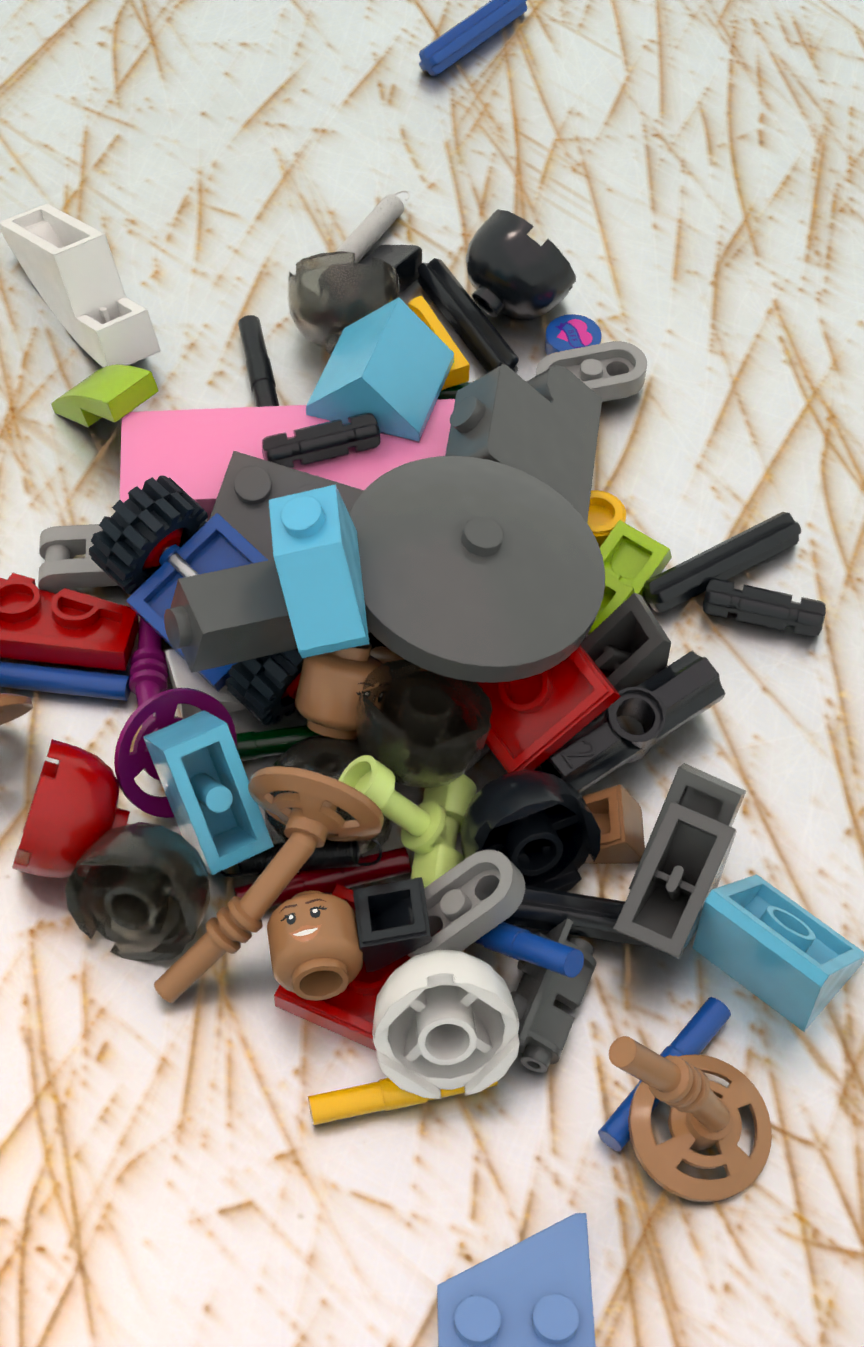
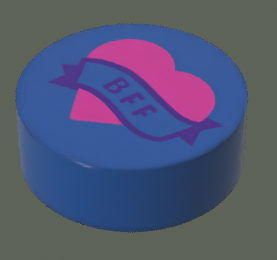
M568 314L557 317L547 326L545 352L549 355L555 352L601 344V330L593 320L582 315Z

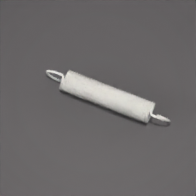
M402 190L393 195L388 194L336 250L335 259L337 263L332 267L330 273H336L344 266L352 268L362 259L405 210L402 200L395 195L406 192L408 196L405 198V201H407L410 197L409 191ZM340 262L342 265H341L339 268H337L336 270H334V269L338 266V263Z

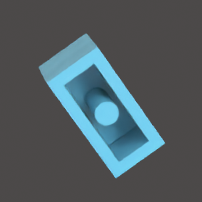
M203 710L143 737L189 855L207 872L214 875L274 847L259 806L249 793V780L225 721Z

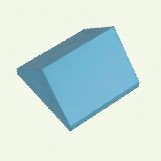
M398 297L343 329L306 405V415L330 421L341 419L343 424H348V417L371 413L374 415L381 433L420 441L453 365L454 352Z
M757 874L711 890L704 901L693 944L694 950L803 1032H805L864 962V952Z

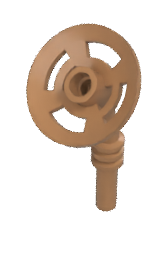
M285 766L265 767L255 771L248 784L249 793L263 810L280 823L286 825L284 834L289 839L242 898L233 896L227 903L228 907H222L216 913L217 918L212 917L205 924L207 932L154 982L157 993L167 1002L173 1003L226 952L235 954L241 948V943H246L252 937L251 932L257 933L263 927L261 920L263 915L313 854L315 848L323 847L326 840L340 842L364 841L378 836L384 824V816L380 808L355 788L317 772ZM274 791H290L287 793L277 794L275 797L270 794V792ZM337 807L349 813L356 820L345 821L336 812Z
M622 1036L613 1041L609 1049V1060L611 1063L641 1080L631 1100L628 1129L635 1155L646 1173L668 1192L695 1202L725 1200L750 1186L760 1175L767 1162L772 1140L769 1113L762 1096L754 1084L738 1069L714 1057L695 1054L663 1057L628 1036ZM705 1073L718 1076L727 1081L729 1085L726 1088L717 1082L711 1081ZM655 1098L671 1106L668 1125L672 1138L657 1145L654 1139L651 1125V1113ZM749 1106L755 1130L754 1143L749 1156L737 1146L742 1132V1122L738 1109ZM716 1145L719 1154L702 1155L690 1148L707 1150ZM681 1161L699 1169H715L724 1166L727 1177L712 1180L695 1178L677 1169V1166Z

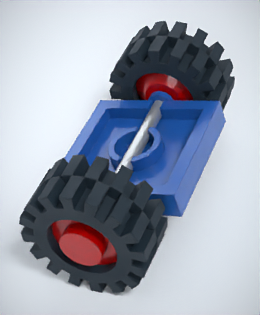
M159 476L157 480L153 477L146 480L142 490L138 486L134 487L128 492V500L124 503L119 500L112 507L115 513L111 517L104 516L99 524L103 530L93 534L91 542L94 545L89 548V555L127 594L131 595L126 600L130 608L172 647L165 630L164 614L166 609L171 608L179 578L268 561V559L218 513L206 522L205 520L208 518L207 512L170 477ZM181 648L174 649L183 659H185ZM298 649L202 670L198 671V673L218 692L226 685L228 687L227 690L261 723L269 726L271 722L276 724L281 721L284 715L288 717L295 712V698L305 658H302Z

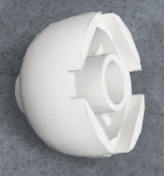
M434 950L412 957L395 969L377 995L372 1036L381 1071L400 1089L423 1098L442 1099L440 1089L453 1090L464 1087L465 1096L483 1091L504 1077L518 1056L520 1044L518 1031L520 1023L505 980L489 964L462 951Z

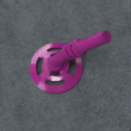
M139 616L138 649L131 655L129 688L136 695L138 708L129 717L119 735L114 757L115 774L120 789L134 806L153 816L174 818L167 797H158L145 793L134 780L144 770L148 775L160 781L143 737L183 720V718L175 716L178 704L193 705L201 711L205 710L225 721L236 748L237 735L229 712L214 697L203 691L191 688L167 690L168 667L166 655L163 651V639ZM141 726V730L139 731V733H138V735H137V737H136L135 743H134L133 751L130 752V748H131V744H132L133 738H134V736H135L137 730H138L139 727Z

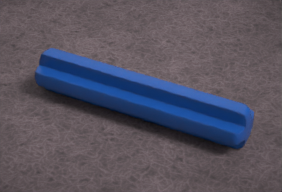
M527 0L489 1L424 47L419 52L420 68L422 71L426 70L431 76H438L527 11Z

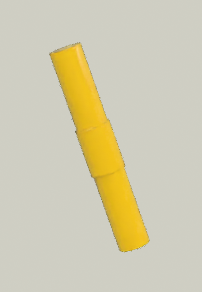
M389 1078L380 1079L378 1082L308 1096L313 1125L383 1110H395L434 1100L402 1090ZM496 1081L487 1088L497 1086L498 1082ZM464 1087L453 1090L440 1089L441 1098L465 1093Z

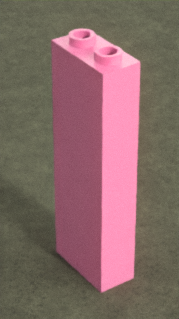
M455 399L437 400L420 441L380 432V444L376 448L356 452L355 447L348 448V455L301 465L300 460L293 461V469L365 490L380 476L396 467L424 458L445 456L451 426L450 417L454 410ZM306 405L129 412L122 417L120 500L123 503L128 500V492L136 486L142 490L146 480L152 477L157 480L159 476H166L167 478L170 477L207 512L209 521L233 451L264 460L262 439L266 436L286 432L287 438L293 437V430L330 422V420L306 415Z

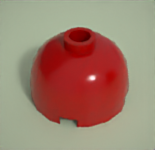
M52 739L47 757L59 760L58 764L48 761L44 762L12 869L36 876L61 879L81 875L94 867L103 854L105 847L118 850L130 811L118 808L119 783L113 770L102 759L82 748Z

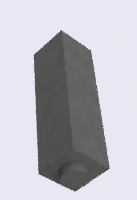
M274 559L178 579L171 608L166 609L164 614V624L170 644L174 649L181 648L191 673L298 649Z

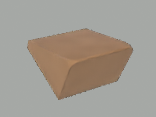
M621 784L582 796L601 830L600 852L595 862L589 854L584 864H631L640 862L645 850L642 810L639 803Z

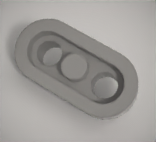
M612 341L549 354L538 363L536 376L554 365L563 366L600 396L602 402L630 397L642 389L645 382L647 359L645 354L635 345L622 341Z
M483 850L470 855L425 887L432 941L411 952L408 956L412 958L434 950L463 951L508 919L518 909L525 894V880L520 870L503 853L496 850Z

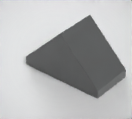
M633 593L584 639L581 646L616 691L619 692L628 687H637L666 668L671 641L643 597Z
M671 801L613 929L674 958L680 959L698 929L704 901L711 890L718 887L737 832L736 829Z

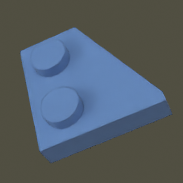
M575 1213L438 1284V1347H596L586 1213Z

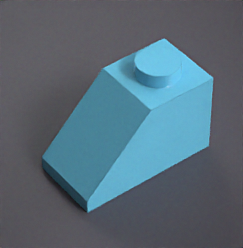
M336 484L270 499L269 510L273 557L296 645L301 657L307 658L369 644L357 530Z

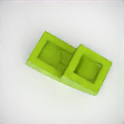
M109 365L94 372L57 398L51 405L56 414L89 427L101 418L114 423L159 390L151 371L129 365Z
M621 520L618 521L600 546L605 567V589L600 609L588 635L633 593L643 597L645 582L660 574L672 559L671 551L668 547Z

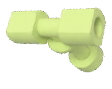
M370 755L356 758L342 772L339 781L366 795L380 808L385 817L402 828V844L415 852L411 879L422 877L425 888L464 860L463 855L455 850L458 832H461L463 817L477 791L475 783L469 777L460 772L449 770L426 779L423 803L417 806L394 789L395 775L393 771Z

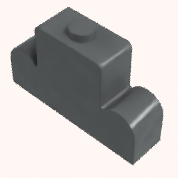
M502 364L457 391L454 410L450 417L451 426L445 456H467L488 459L522 470L546 483L574 506L587 523L602 398L563 366L554 365L532 379L525 381L507 365Z

